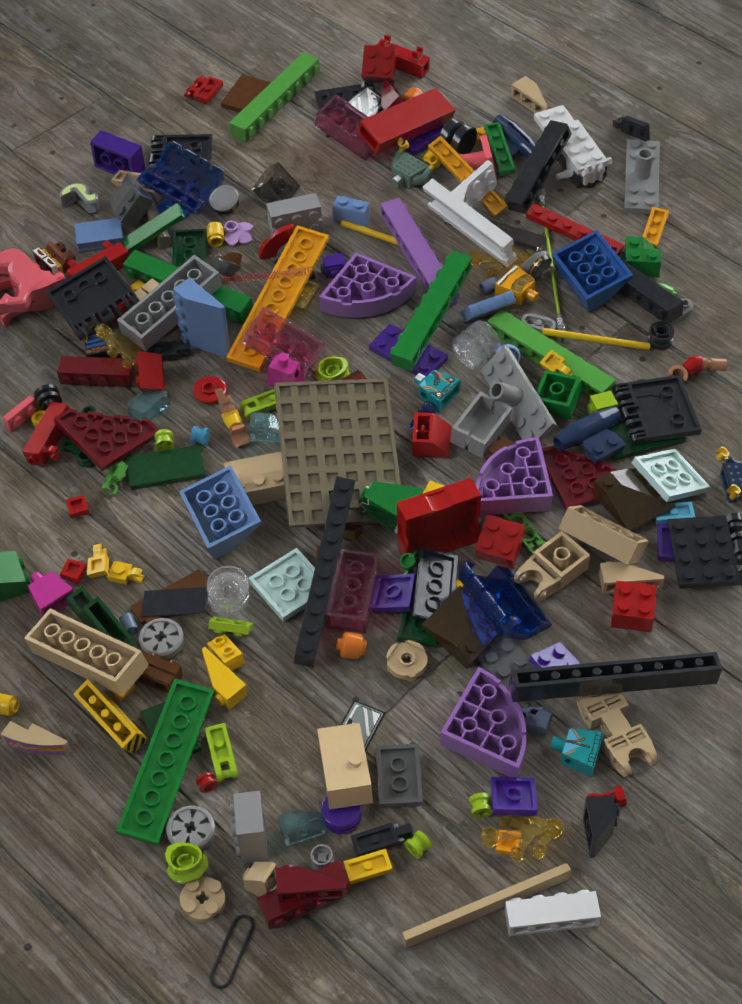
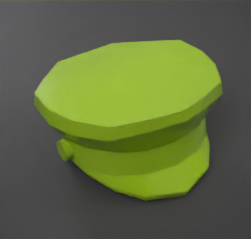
M335 356L321 360L316 368L315 379L317 381L349 380L348 361L343 357Z
M177 842L167 847L165 852V858L168 863L167 873L174 882L185 884L198 880L209 869L207 856L201 852L198 845Z

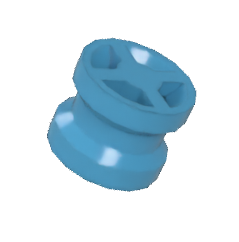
M193 426L190 435L191 444L201 443L202 446H207L210 438V429L206 427L201 429L199 426Z

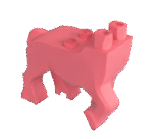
M11 248L0 252V291L13 288L16 296L12 297L5 293L0 300V322L6 327L14 317L22 313L42 311L55 307L45 292L66 280L64 274L60 271L53 275L50 271L41 270L37 263L34 264L19 249Z

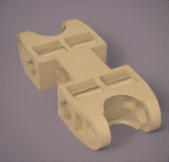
M622 693L602 694L599 697H592L590 695L575 697L580 715L588 728L593 730L600 726L607 739L603 740L602 750L611 765L621 776L627 777L632 774L628 763L631 758H640L650 766L657 763L654 745L642 724L631 727L626 720L625 715H627L629 704Z

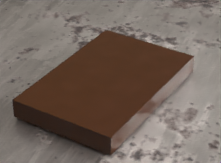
M242 74L221 102V107L241 112L270 82Z

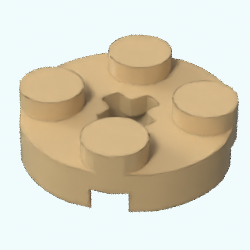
M407 640L405 643H395L387 652V669L399 679L410 682L415 681L427 668L428 660L425 649L415 641ZM403 658H411L410 663H404V661L402 660Z
M201 877L198 880L186 883L180 894L181 908L188 918L194 922H209L218 913L220 914L225 907L226 898L221 883L210 877ZM201 895H206L209 898L204 901V904H200L197 899Z

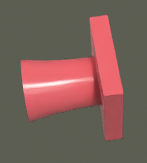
M487 134L480 136L482 151L459 154L474 171L487 160L493 163Z

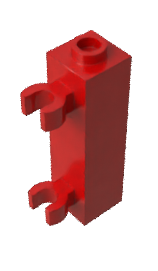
M385 34L384 39H380L376 46L396 47V69L423 78L430 70V57L423 55V48L417 46L416 51L390 43L391 36Z
M105 241L102 243L105 249L79 264L73 259L68 261L67 264L70 267L67 270L68 278L104 256L108 258L118 271L124 267L123 264L129 257V251L120 242L111 245L109 241Z
M56 402L49 404L22 451L28 464L45 466L49 458L54 461H58L61 453H56L58 450L56 445L64 432L54 423V418L69 409L67 404Z

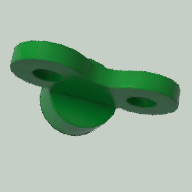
M417 549L412 554L405 553L401 556L400 564L405 569L404 574H413V570L417 565Z

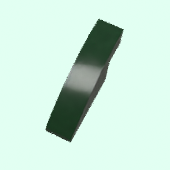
M81 586L66 597V604L85 625L132 647L136 645L134 639L99 596L93 599L86 589Z

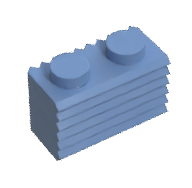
M340 195L337 196L332 206L333 220L340 222L346 220L366 227L370 219L369 202L353 200L345 196L340 197Z

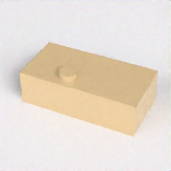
M581 505L568 507L558 528L627 565L639 562L649 540Z
M360 723L317 729L329 810L373 803L372 786Z

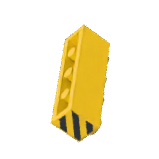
M87 679L73 694L122 749L134 755L148 740L101 687Z

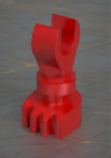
M622 786L613 787V792L611 793L606 791L605 794L590 793L587 796L613 795V800L618 803V807L627 805Z

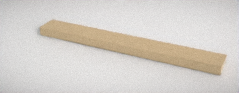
M565 863L402 933L403 944L407 949L505 907V901H509L512 898L524 899L570 879L571 869L568 863Z

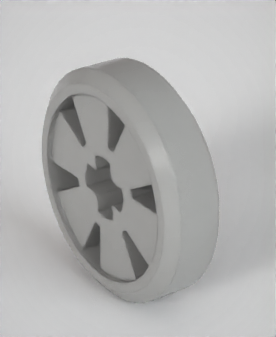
M158 618L148 622L139 633L141 651L149 654L156 653L163 660L174 657L184 645L182 628L177 622L167 618Z
M199 806L182 807L169 818L166 826L167 837L171 845L177 842H185L198 845L202 851L211 844L215 836L213 817L206 809ZM191 826H194L195 831L188 833L187 827L191 828Z

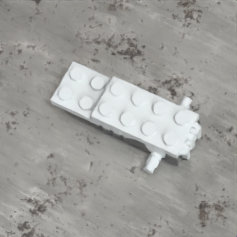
M564 105L534 113V120L542 131H544L549 121L553 120L568 124L572 133L557 159L564 172L556 173L557 180L570 178L576 188L583 186L592 188L596 182L605 179L607 166L612 164V158L604 156L579 120H574Z

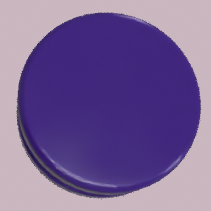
M326 796L321 805L322 822L329 831L335 834H348L354 831L361 822V805L329 810L328 797Z

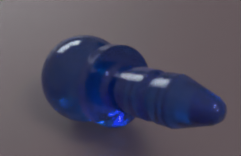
M427 401L418 410V413H435L436 405L431 401ZM414 419L411 421L409 428H413Z

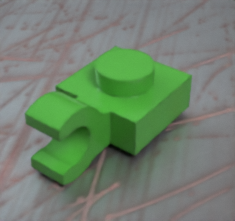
M123 461L113 465L105 478L106 482L102 485V490L110 487L111 492L109 495H115L118 492L117 482H121L124 479L128 465Z

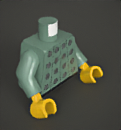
M399 138L397 144L400 148L396 150L391 166L392 185L398 187L402 184L407 188H413L416 185L426 183L434 172L433 169L440 166L439 159L432 155L428 159L430 163L428 164L407 151L403 153L404 150L408 149L409 143L406 140L405 144L402 145L403 139Z

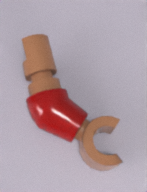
M691 356L682 365L672 366L667 376L680 375L685 386L687 378L695 373H701V371H707V369L712 372L726 371L727 359L710 358L708 360L702 356Z

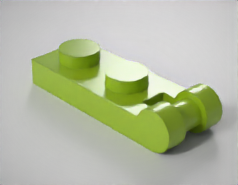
M275 389L240 402L239 407L245 412L244 416L247 420H253L257 415L276 409Z
M222 723L206 727L205 733L217 782H223L224 779L230 777L232 779L239 778L226 724ZM229 765L230 769L221 770V766Z

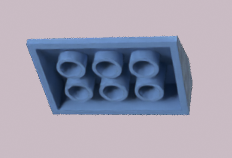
M189 278L173 288V299L176 304L175 311L178 316L180 338L184 343H190L192 348L226 357L231 348L225 306Z
M231 465L179 491L214 560L234 550L262 524Z

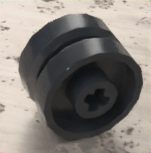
M453 118L445 124L439 136H442L458 154H467L472 152L476 144L477 130Z

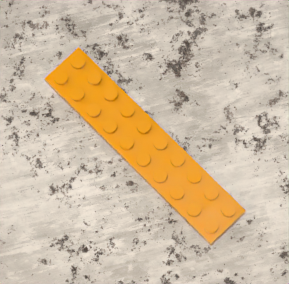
M296 226L273 269L275 271L271 279L267 280L226 356L227 362L257 372L261 371L329 240V235ZM299 268L300 275L292 276L293 270ZM282 270H284L283 274L285 270H289L287 276H289L290 271L292 270L290 277L281 278L280 275Z

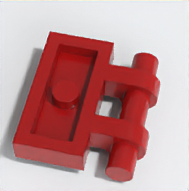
M201 75L194 80L192 86L186 89L184 96L187 99L193 96L194 100L208 104L223 87V81L210 76L206 80V77Z

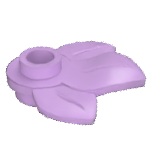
M226 222L223 227L226 243L230 246H235L237 243H250L252 237L249 231L253 229V225L247 222Z

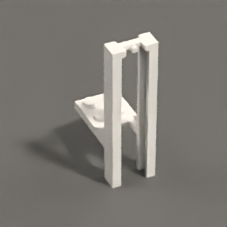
M487 160L452 192L433 178L423 186L424 192L435 199L432 203H427L432 211L507 268L517 260V255L512 250L513 238L473 209V205L482 200L497 185L493 163Z

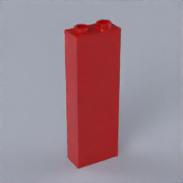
M434 88L360 120L357 132L377 155L397 146L399 138H402L403 142L446 124L453 118L455 109L437 88Z

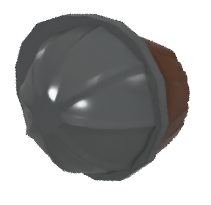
M229 252L225 256H221L218 253L216 257L210 255V258L214 259V268L220 275L232 276L242 267V255L240 253Z

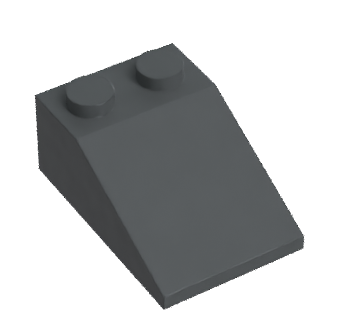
M127 173L109 199L112 211L120 222L134 228L154 202L129 173Z

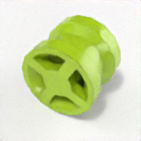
M161 429L155 433V446L158 451L174 448L172 431Z
M477 793L470 796L469 803L473 807L471 810L472 817L481 819L493 814V809L490 805L491 797L488 793Z
M419 830L414 833L412 839H407L404 842L406 849L417 859L423 856L425 850L432 848L429 838Z

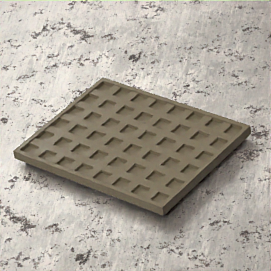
M387 378L275 383L274 389L289 528L325 526L336 476L356 480L346 525L378 523L358 511L361 505L358 501L366 486L370 487L373 481L401 485Z

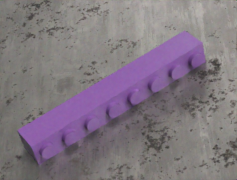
M400 198L381 203V217L428 292L430 283L436 279L437 271L443 267L442 262L438 261L435 251L431 250L427 238L423 237L421 228L417 227L413 215L409 214L406 204H403ZM459 291L450 306L457 304Z

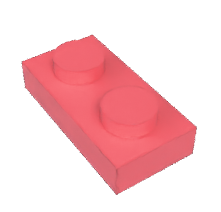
M28 396L3 416V421L8 431L13 432L38 411L36 401L32 396Z

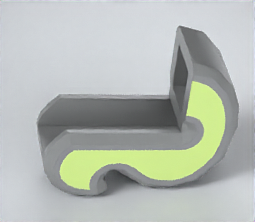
M83 183L67 185L60 191L59 196L63 208L78 201L88 213H96L100 210L97 193L90 194L88 186Z

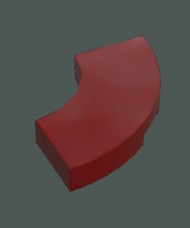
M293 224L285 225L275 230L268 240H264L258 252L260 260L276 257L278 250L288 243L294 231Z

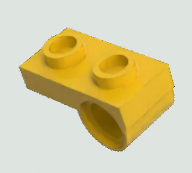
M225 634L207 643L209 650L231 671L245 664L242 652Z

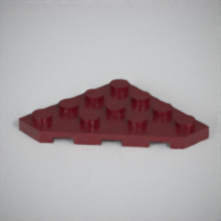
M68 409L54 418V423L101 471L106 470L155 439L154 435L159 430L147 418L137 420L123 415H114L113 417L90 411L88 413H80L74 409Z
M555 445L542 448L548 477L566 511L568 507L581 505L585 507L599 503L593 495L594 481L609 472L617 471V469L604 462L594 464L592 460L587 459V456L574 451L572 453L564 450L559 451Z

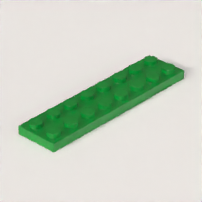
M174 679L118 824L116 834L159 846L213 699V689Z

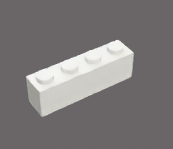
M581 890L574 894L561 892L548 897L536 895L531 899L512 898L509 901H505V916L509 936L594 927L600 924L601 914L596 891Z

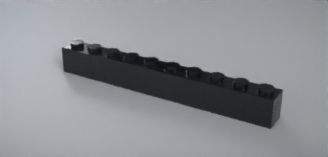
M336 476L295 651L294 664L314 668L356 480Z
M717 652L516 669L511 670L508 686L512 701L522 702L717 684L723 668Z

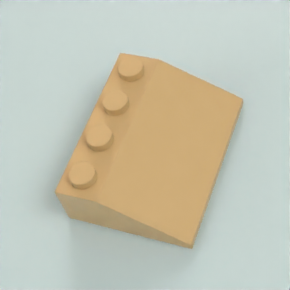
M281 451L224 462L225 468L230 465L232 466L252 505L286 499Z

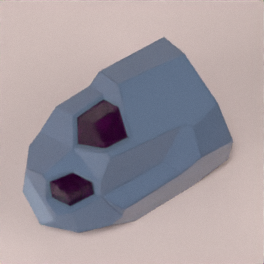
M534 706L523 708L522 712L526 723V730L536 734H546L552 720L553 711Z

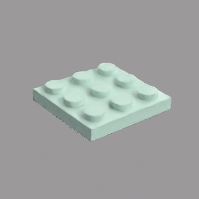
M676 449L634 457L632 461L638 472L645 477L666 502L706 493L710 488L706 481Z
M295 548L250 576L248 580L251 586L284 622L306 608L315 567Z

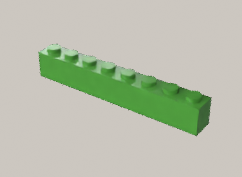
M303 52L229 122L230 135L245 142L253 137L269 119L281 110L301 88L319 73V58Z
M500 309L488 320V334L504 344L514 345L518 348L521 355L539 366L540 361L550 350L562 356L566 360L564 365L572 370L573 376L581 377L582 393L589 398L591 395L607 391L613 393L612 386L615 385L616 381L614 378L573 354L567 348L560 346L554 340L544 336L538 330L528 326L525 322L515 318L512 314Z

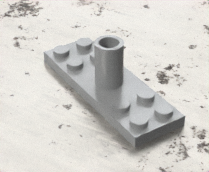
M627 139L624 213L650 214L652 207L659 208L660 141Z
M503 346L480 370L490 386V397L513 408L510 421L521 439L539 437L541 442L557 424L509 347Z

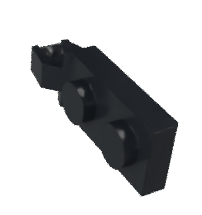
M630 116L612 120L613 127L621 129V132L643 141L650 140L648 123Z
M176 341L155 343L147 351L140 348L141 352L161 354L163 361L191 355L190 343L181 344L176 343Z
M391 822L351 835L350 837L356 856L360 857L399 846L404 843L405 839L413 837V829L410 823L399 826Z

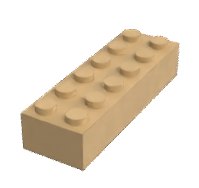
M52 609L45 613L24 638L32 653L123 697L149 666L141 650Z

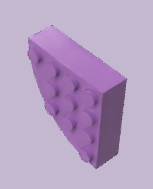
M355 252L319 296L320 311L346 318H362L386 313L399 307L416 292V277Z
M539 437L516 441L514 445L505 446L495 452L485 462L476 481V487L481 494L479 516L550 511L553 494Z
M478 667L440 732V745L506 776L519 777L526 751V723L522 709L518 702L512 701L510 690H507L498 678Z

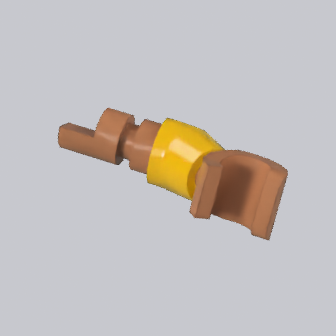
M222 388L216 389L215 393L219 404L223 407L221 408L223 413L221 416L224 424L230 431L233 445L237 448L251 443L238 409H235L234 404H231V395L225 396Z

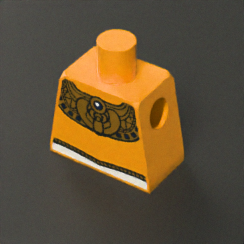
M517 265L512 267L495 283V296L512 291L516 300L514 304L521 305L527 299L536 302L539 297V293L535 291V279Z

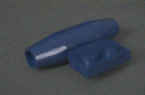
M502 114L497 115L493 123L500 122L512 159L515 158L517 153L528 159L536 142L517 123Z
M616 407L593 412L562 430L553 438V443L559 451L582 444L585 454L594 464H597L625 449L626 444L615 432L608 430L621 419V414Z

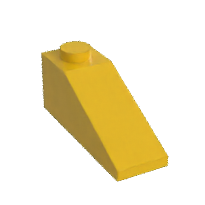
M204 647L202 652L214 690V699L220 706L224 705L230 710L248 695L246 684Z

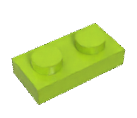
M213 617L209 620L208 629H214V632L222 634L226 633V631L233 632L235 636L244 637L252 631L253 622Z

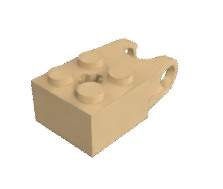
M561 531L533 552V555L516 572L514 581L518 584L525 583L526 581L538 582L539 586L535 590L533 598L536 601H542L560 591L589 568L590 554L566 533Z

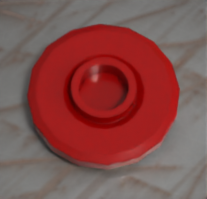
M204 377L195 383L193 395L200 403L214 404L219 402L215 390L222 388L224 395H226L227 386L219 377Z

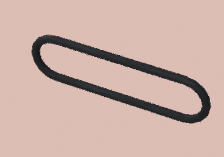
M239 915L232 921L210 973V983L216 988H226L232 982L254 928V922L248 915ZM246 918L250 921L251 926L230 978L224 985H217L213 981V975L237 920Z

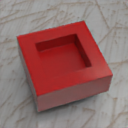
M85 495L66 500L71 519L90 514Z
M68 558L60 572V577L79 583L87 569L86 563Z

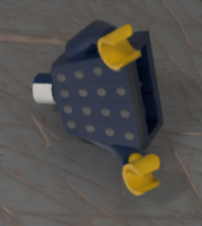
M720 447L716 451V454H718L716 460L718 462L723 461L720 477L728 503L742 502V462L731 457L725 447Z

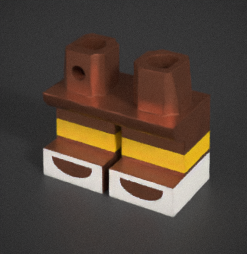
M49 241L46 248L41 250L38 247L33 250L35 262L44 271H50L53 275L60 271L63 274L66 273L68 268H70L67 262L72 259L76 260L75 254L71 250L66 252V246L61 241L56 244Z

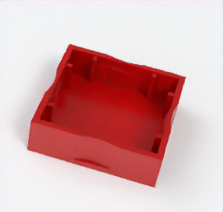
M472 478L397 502V545L401 556L405 553L412 554L415 549L419 550L420 547L445 553L477 543L480 527L478 517L481 507V494Z

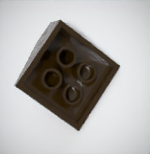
M636 467L612 471L594 481L593 495L622 527L632 532L675 508V504L672 501L666 502L645 477L638 472Z
M461 585L421 625L427 633L465 668L474 661L505 627Z

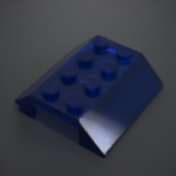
M172 141L171 144L167 142L162 148L160 158L150 170L145 168L136 181L175 204L178 203L182 208L194 215H200L209 204L211 193L221 186L225 170L216 165H213L210 170L211 162L202 157H199L196 162L197 154L187 148L181 153L182 145L175 141Z
M466 560L459 566V580L462 582L464 590L471 594L474 598V603L485 613V618L494 625L496 633L500 637L527 640L552 626L551 622L524 587L514 581V574L508 567L496 566L486 577L475 575L473 570H471L476 565L474 561Z

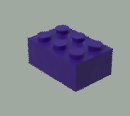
M103 130L90 141L95 167L114 175L119 170L145 173L146 168L141 145Z

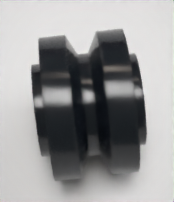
M657 321L651 324L648 334L650 346L660 350L669 348L673 343L675 332L673 326L664 321Z
M53 384L42 385L34 391V399L38 410L46 411L51 402L62 403L59 389Z

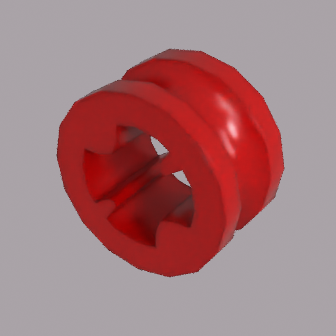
M212 772L204 773L196 780V784L200 786L199 790L202 793L213 790L218 784Z

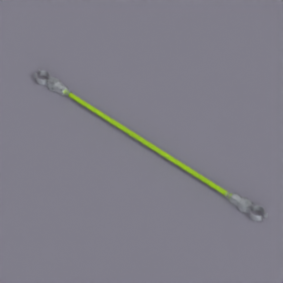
M543 184L542 187L544 188L539 190L537 200L539 205L545 208L546 192L545 184ZM544 227L549 257L552 259L548 228ZM552 260L550 270L557 311L556 330L566 331V324L560 314Z

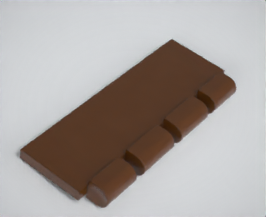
M199 569L161 589L207 587L206 596L212 593L210 590L211 584ZM143 600L130 606V609L141 624H147L154 619L160 618V616L141 617ZM162 615L163 618H167V617L171 616V615Z

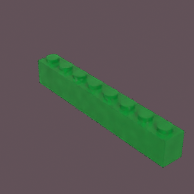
M135 249L123 264L128 277L140 280L145 284L152 278L160 284L178 269L176 266ZM221 286L211 295L225 306L226 317L232 321L244 323L253 308L251 297L225 286Z
M452 250L449 256H446L443 267L437 271L436 279L430 283L427 294L422 296L421 304L415 308L412 319L408 320L405 331L399 335L396 346L391 348L390 357L392 365L412 372L471 271L472 256Z

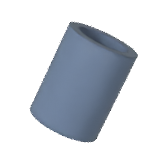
M492 277L479 283L480 291L486 294L495 290V283L498 282L497 279Z
M125 613L120 616L119 621L130 636L136 634L139 629L133 615Z

